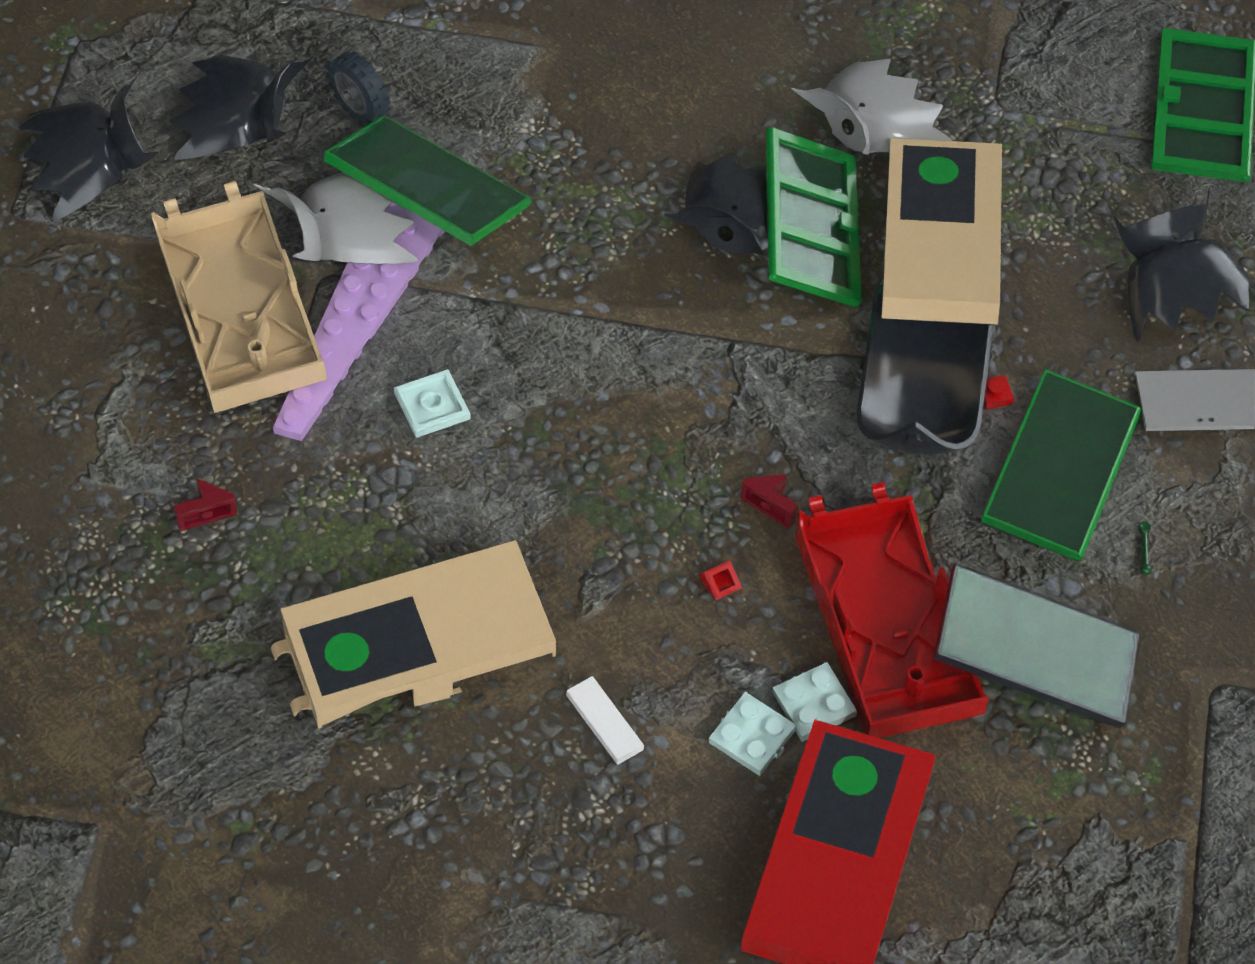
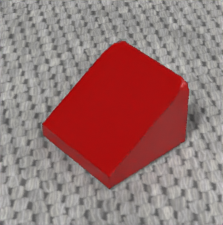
M730 560L698 573L714 600H718L742 588Z

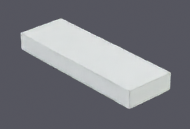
M593 676L567 690L566 696L617 765L644 750V744Z

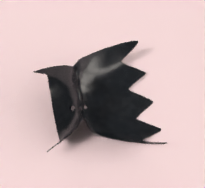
M316 54L302 61L288 63L278 74L263 64L223 55L213 56L215 58L193 62L192 64L204 71L207 76L179 90L196 105L170 119V123L192 135L178 150L174 159L182 160L212 155L243 147L264 138L269 141L287 134L286 132L276 130L283 109L284 90L296 74ZM256 91L257 94L252 95L251 92Z
M139 72L115 96L110 112L102 106L91 102L73 103L27 115L37 114L19 126V129L43 132L23 156L24 158L50 163L31 187L37 190L62 192L53 212L51 222L60 220L87 204L119 180L128 168L135 169L140 167L159 153H144L134 135L124 103V99ZM100 127L105 128L101 132L98 131V128Z
M729 153L708 165L698 162L687 184L686 208L674 213H664V215L682 223L695 226L708 240L710 245L729 254L756 253L762 256L761 250L768 248L766 165L739 170L733 153ZM780 186L782 223L807 230L824 216L822 212L804 206V193ZM736 206L737 210L733 211L732 207ZM728 226L734 233L733 239L730 241L721 239L718 235L719 227ZM781 235V243L791 239Z
M1210 187L1207 204L1186 206L1167 211L1124 227L1113 215L1124 244L1129 252L1136 257L1128 270V300L1132 327L1137 342L1141 340L1149 312L1157 316L1173 331H1176L1184 302L1210 320H1214L1221 292L1229 296L1245 310L1249 309V285L1255 290V284L1221 243L1213 239H1199L1206 221ZM1178 232V237L1173 236V233Z

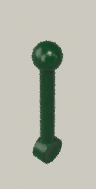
M1143 521L1138 527V531L1142 534L1143 565L1140 567V573L1146 576L1152 571L1148 562V533L1150 532L1151 525Z

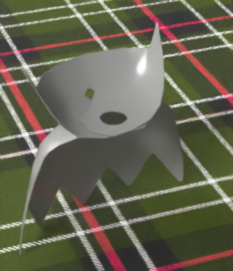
M891 59L860 62L861 60H858L838 73L825 89L816 88L805 91L791 88L825 113L832 128V134L847 148L860 151L865 155L873 152H890L891 138L952 141L947 135L933 127L934 121L943 107L942 104L914 99L918 80L887 75ZM863 103L865 107H859V104ZM844 119H849L854 124L852 135H848L843 131L842 122Z
M358 167L374 177L384 171V169ZM344 172L334 174L312 184L303 193L301 199L280 187L270 189L254 184V186L279 200L297 214L302 229L304 251L292 257L309 261L334 260L372 264L412 263L418 260L412 253L393 242L414 221L385 212L384 210L393 202L392 200ZM321 208H324L325 212H320Z

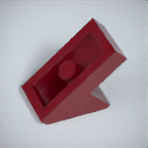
M787 475L746 478L742 482L741 500L787 529H790L796 522L798 505L788 496L781 495L785 490Z
M196 479L199 499H190L181 504L174 505L179 531L237 515L236 499L233 493L200 479Z

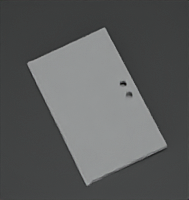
M1255 369L1134 371L1145 431L1255 429Z

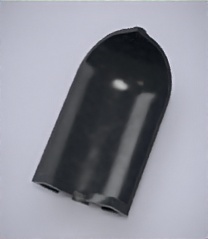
M883 284L876 287L857 406L859 429L874 442L889 449L909 454L938 455L966 448L974 442L981 427L994 324L882 318Z

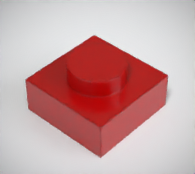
M1006 375L987 378L984 397L985 410L1013 405L1014 396Z

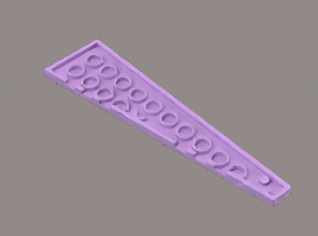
M410 170L388 183L397 192L400 193L404 190L416 197V201L424 206L459 184ZM471 191L439 211L438 214L448 220L452 217L454 218L471 194ZM394 202L384 210L387 213L414 221L393 242L412 253L418 260L412 263L400 264L347 263L314 335L324 361L327 380L289 391L273 426L274 434L299 441L303 440L322 412V408L333 396V391L340 380H344L348 374L349 367L355 359L359 358L362 348L368 339H372L407 288L408 282L413 279L419 270L422 260L425 256L428 257L433 250V244L437 238L441 237L445 232L444 230Z

